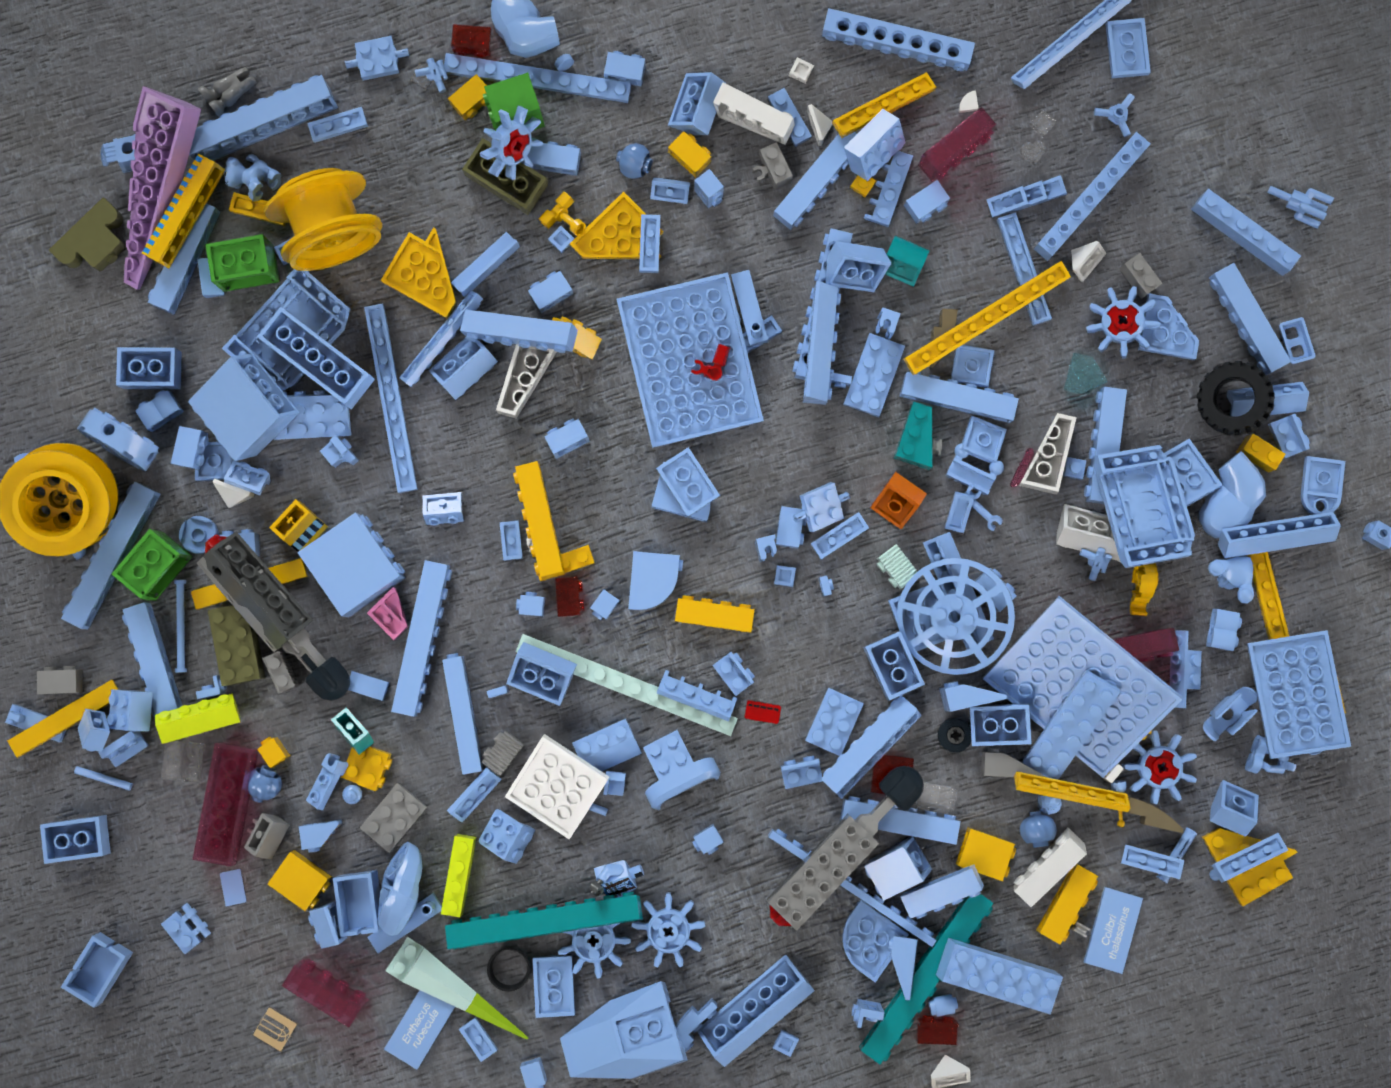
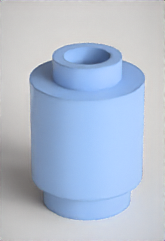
M951 994L932 997L931 1000H928L931 1016L936 1015V1017L955 1014V1009H958L957 999L952 997Z

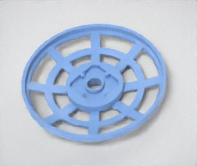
M948 558L935 561L923 567L908 581L898 603L897 621L899 631H901L910 653L919 662L932 670L958 675L978 671L991 664L1001 655L1008 645L1014 630L1015 611L1011 594L1005 583L990 568L969 559ZM943 565H962L959 576H947L935 580L930 570ZM974 567L984 572L997 585L986 591L979 583L967 578L969 568ZM923 575L929 585L921 592L916 604L905 602L910 588ZM947 582H958L956 593L947 595L943 593L939 585ZM968 584L974 587L982 595L972 601L969 597L963 595L965 585ZM933 590L938 598L933 608L921 606L927 594ZM1000 592L1003 593L1008 607V624L996 622V609L992 597ZM987 602L990 610V620L979 618L977 607ZM903 609L914 612V624L918 636L910 641L906 636L903 626ZM952 611L960 614L958 622L950 620L949 615ZM920 613L931 616L933 625L924 632L920 624ZM977 626L988 628L984 638L977 644L971 636ZM994 630L1005 631L1006 634L1001 645L992 656L987 658L981 648L990 640ZM936 633L945 638L944 650L935 646L928 638ZM964 639L970 649L965 651L952 652L953 641ZM923 642L929 649L942 655L941 667L925 660L916 652L914 647ZM975 654L981 662L964 669L949 668L950 657L959 658Z

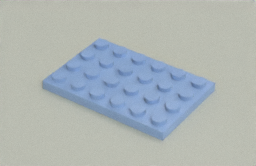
M1328 630L1247 643L1269 758L1274 759L1351 747Z

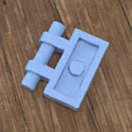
M188 903L181 907L186 913L184 916L179 911H176L161 923L184 954H187L202 942L198 936L200 932L205 938L211 934L207 928V923L205 921L202 922L196 914V909L191 908ZM189 919H190V920L194 923V925L196 926V928H195L194 930H193V928L189 925V923L187 922Z

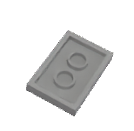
M398 782L362 824L360 829L390 853L428 807Z

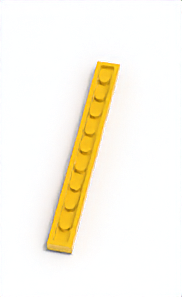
M1062 261L1056 263L908 355L903 360L912 375L917 374L1071 277Z

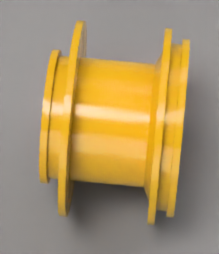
M338 168L313 170L283 184L267 202L264 208L266 217L274 222L290 223L295 236L282 247L281 256L285 262L290 263L293 269L314 271L333 267L366 253L379 242L382 229L381 219L373 214H357L353 204V200L363 192L366 186V181L362 174L354 171H343Z
M70 443L48 444L31 451L6 472L0 483V520L4 528L18 544L32 552L45 556H66L88 547L107 528L115 515L118 505L117 483L108 465L92 451ZM51 476L59 477L60 483L54 482ZM37 487L45 490L44 496L38 494ZM62 493V495H66L67 497L64 499V497L59 496V494ZM77 499L82 500L83 508L76 505ZM42 506H47L50 509V514H45L42 511ZM61 513H68L70 520L63 519Z

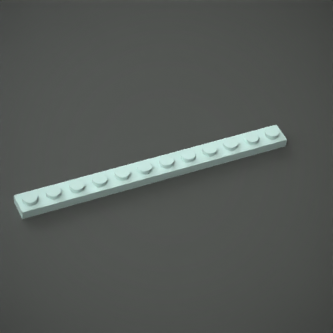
M522 634L516 652L525 642L576 663L577 666L573 675L729 736L732 735L738 719L734 716H731L728 722L657 694L659 687Z

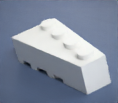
M724 82L713 101L719 118L786 145L795 126L794 118L791 114L781 112Z
M516 344L496 408L498 414L517 419L557 353L554 349L544 351L532 346L523 348Z
M1057 413L1019 486L1057 495L1077 417Z
M1067 827L1053 844L1043 852L1039 859L1028 867L1026 873L1016 878L1014 881V892L1032 907L1087 854L1085 843Z

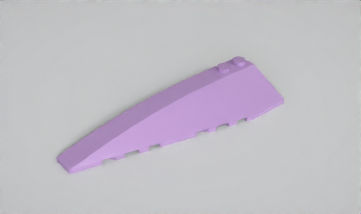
M144 86L133 123V131H136L135 141L132 140V149H135V160H131L133 178H130L128 211H131L130 220H127V228L130 229L129 240H126L128 257H125L124 283L137 290H140L153 262L152 259L143 255L142 251L181 185L201 112L200 108L188 102Z

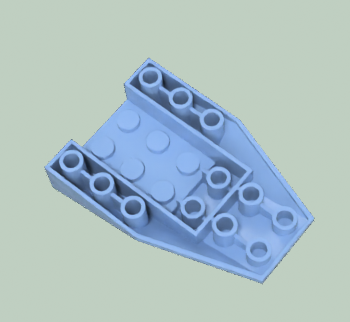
M660 981L608 1001L563 1035L560 1041L570 1077L633 1079L688 1061L683 1042L678 1038L669 1002L671 1000L666 983Z

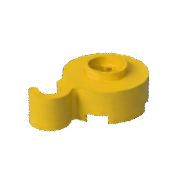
M1156 563L1133 568L1132 583H1135V590H1132L1129 610L1131 615L1147 616L1148 614L1146 612V604L1150 602L1158 585Z

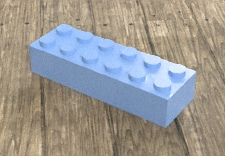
M282 307L279 308L257 336L350 409L355 406L375 380L370 374Z
M951 938L947 940L936 976L942 982L1050 1015L1063 979L1055 970Z

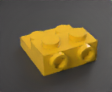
M370 746L359 755L352 747L347 759L349 765L341 778L357 783V785L367 789L378 791L379 788L382 789L386 778L383 776L385 771L391 767L393 759H390L392 754Z

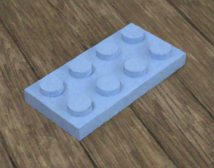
M869 333L843 405L880 417L905 345Z

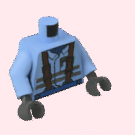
M625 860L596 867L594 871L597 882L593 881L590 884V889L596 897H599L602 893L606 896L615 895V898L622 897V893L631 892L637 888L635 879L644 876L643 868L640 864L630 868Z

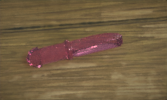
M1028 448L1025 451L1026 453L1021 463H1019L1020 466H1018L1013 476L1010 487H1016L1022 481L1026 468H1028V464L1032 456H1034L1033 448Z

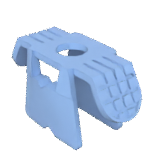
M136 134L119 139L115 138L113 142L103 144L100 152L103 166H108L109 163L118 161L123 173L131 172V160H135V149H132V140L135 141ZM131 150H133L132 153H130V154H125V153H123V152H126V151H131Z
M1242 687L1232 695L1224 697L1210 711L1211 716L1203 724V730L1207 736L1213 741H1217L1225 730L1231 735L1240 730L1258 711L1257 709L1245 711L1250 705L1256 703L1258 700L1257 693L1252 688ZM1230 708L1233 711V716L1231 719L1225 720L1222 715Z

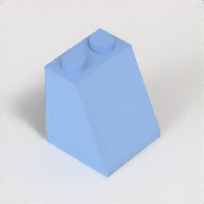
M913 836L870 859L864 866L866 875L872 879L877 894L883 900L923 882L932 870Z

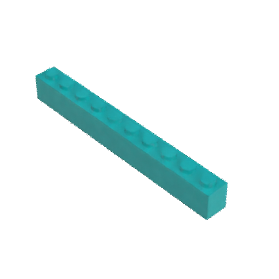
M634 892L622 893V897L615 898V895L603 896V900L596 901L595 898L584 899V903L577 904L576 901L565 902L563 907L552 904L547 905L544 910H538V907L528 908L525 913H519V910L509 911L506 916H500V913L490 914L488 919H482L481 916L471 917L469 922H463L462 919L453 920L450 925H445L447 949L455 950L643 920L640 896L634 895Z
M982 894L970 898V896L963 898V901L959 903L936 936V942L933 947L929 946L915 966L910 1001L905 1000L902 988L900 987L884 1010L883 1020H878L860 1044L859 1048L864 1054L879 1065L882 1061L886 1062L888 1060L892 1047L900 1043L903 1037L901 1034L905 1029L908 1030L912 1026L915 1014L923 1010L925 1000L928 996L931 997L937 989L935 986L940 979L936 976L948 938L969 944V938L972 933H976L982 925L980 923L984 916L987 917L993 910V902Z

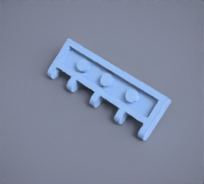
M898 150L893 155L891 164H884L881 167L887 170L888 173L884 182L876 181L875 185L882 188L878 200L870 198L869 203L876 205L873 215L865 214L864 219L889 227L913 155Z
M665 670L657 694L729 722L737 697H733L732 701L720 696L721 691L719 690L716 694L703 690V684L700 683L698 687L685 683V677L682 676L681 680H677L668 676L669 671Z

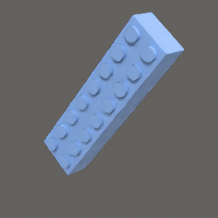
M312 76L306 82L293 84L291 88L284 91L279 90L273 96L260 98L254 104L241 106L235 112L224 113L216 120L204 122L202 126L196 128L189 156L195 160L197 155L200 154L212 161L335 110L338 108L337 103L323 76Z

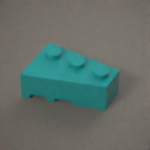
M917 402L911 404L893 457L894 459L927 470L932 469V407Z

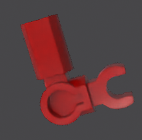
M718 344L712 361L714 366L709 364L705 366L702 361L695 360V363L699 364L701 368L698 371L692 370L691 372L695 375L704 374V377L710 378L713 381H719L723 375L721 368L725 366L731 348Z

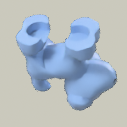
M249 154L246 157L247 161L253 163L248 169L237 158L229 157L225 162L226 166L223 173L225 184L235 189H240L242 184L248 186V196L252 201H259L263 196V192L260 190L263 187L261 181L267 182L273 191L281 185V173L270 168L266 162L259 160L254 154Z

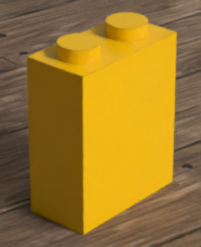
M967 827L955 864L963 868L974 864L978 873L1003 881L1004 877L1007 878L1010 871L1009 861L1014 858L1016 853L1015 844Z
M293 850L287 855L267 885L302 910L307 911L317 905L320 900L317 897L321 892L325 893L331 885L329 880L332 876L296 850Z

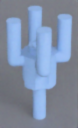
M1270 186L1267 191L1271 195L1288 201L1286 207L1296 211L1294 215L1296 220L1317 229L1321 222L1304 215V213L1324 220L1327 215L1325 212L1328 206L1314 201L1312 198L1330 205L1334 200V197L1313 188L1308 189L1306 194L1295 189L1292 194H1289L1273 186Z

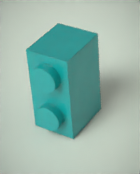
M347 708L331 719L338 732L359 755L375 743L369 732Z

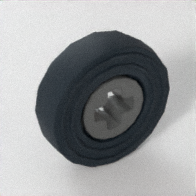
M960 718L945 720L938 729L940 745L949 752L959 753L964 751L972 742L971 727ZM953 730H956L957 733H960V737H957V741H955L954 738H950V734H953Z

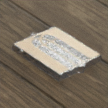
M268 1006L263 1017L258 1020L259 1023L252 1035L282 1052L288 1040L292 1039L291 1035L298 1022Z

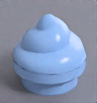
M357 785L345 787L342 793L344 801L348 804L358 803L362 798L360 787Z

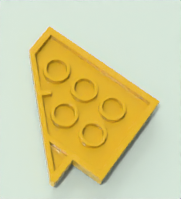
M623 192L585 228L581 235L577 236L570 243V246L583 259H640L641 214H647ZM660 228V236H661L664 232H663V230Z
M433 227L426 241L409 232L380 281L447 319L457 302L437 230Z
M1217 828L1202 837L1216 863L1262 841L1221 828ZM1287 848L1288 851L1227 880L1239 904L1245 906L1291 880L1293 876L1284 860L1298 852Z

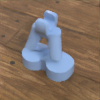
M1260 735L1255 737L1251 747L1252 753L1249 754L1245 764L1246 771L1255 774L1261 768L1266 772L1283 774L1285 770L1295 771L1296 764L1288 762L1289 756L1278 758L1277 765H1269L1264 762L1265 754H1269L1266 738Z

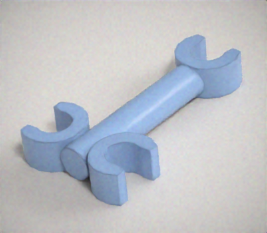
M972 483L964 494L974 496L972 507L988 521V528L994 531L996 526L992 522L996 521L1001 525L1003 520L1000 516L991 515L976 500L980 497L982 491L973 493L971 490L974 488V484Z

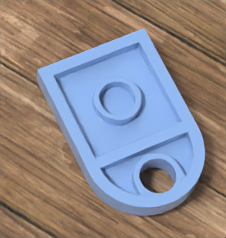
M1311 456L1305 457L1301 502L1309 513L1315 515L1334 512L1339 507L1342 498L1345 461ZM1317 501L1323 502V511L1316 509Z

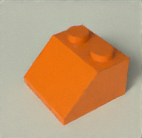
M895 472L870 508L899 529H902L920 506L927 493Z

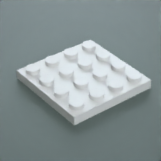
M544 734L505 797L570 839L610 777Z

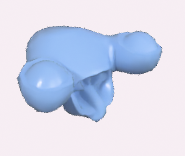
M1238 556L1225 560L1216 559L1209 563L1208 571L1213 576H1218L1219 587L1228 590L1239 588L1237 592L1238 600L1245 604L1252 601L1254 597L1252 587L1253 562L1250 557Z

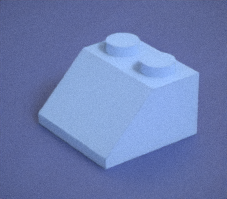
M570 419L564 423L565 426L560 429L555 427L547 432L548 435L544 436L556 459L590 442L579 419Z
M1222 780L1211 806L1210 821L1246 837L1257 824L1259 795Z
M336 901L309 911L308 919L311 926L315 928V941L317 945L320 944L321 949L339 945L347 939V936L340 937Z

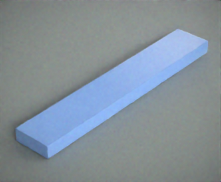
M1015 212L998 218L997 222L1018 284L1021 286L1037 276ZM1044 294L1026 305L1033 326L1052 319Z

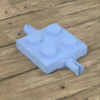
M392 36L355 43L356 59L345 61L347 69L358 67L363 81L398 74L399 58L409 56L408 48L396 50Z
M830 482L799 495L802 503V512L794 514L793 520L798 522L805 519L810 532H815L844 519L841 502L850 499L849 493L845 492L838 495L835 483Z

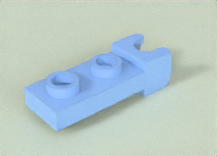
M326 754L321 764L323 768L306 799L317 810L324 809L340 775H344L349 765L348 762L340 761V756Z

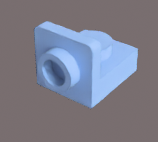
M834 373L833 381H829V388H831V383H834V386L838 388L849 387L852 376Z
M220 675L213 676L214 686H203L201 691H196L197 699H207L225 694L227 686H221Z

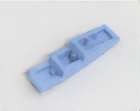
M1059 175L1043 182L1039 181L1025 187H1018L986 200L992 218L1058 198L1066 195L1067 192L1062 177Z

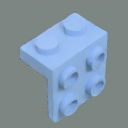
M496 809L479 838V843L501 859L517 864L522 858L528 843L532 840L535 829L518 822L502 810Z

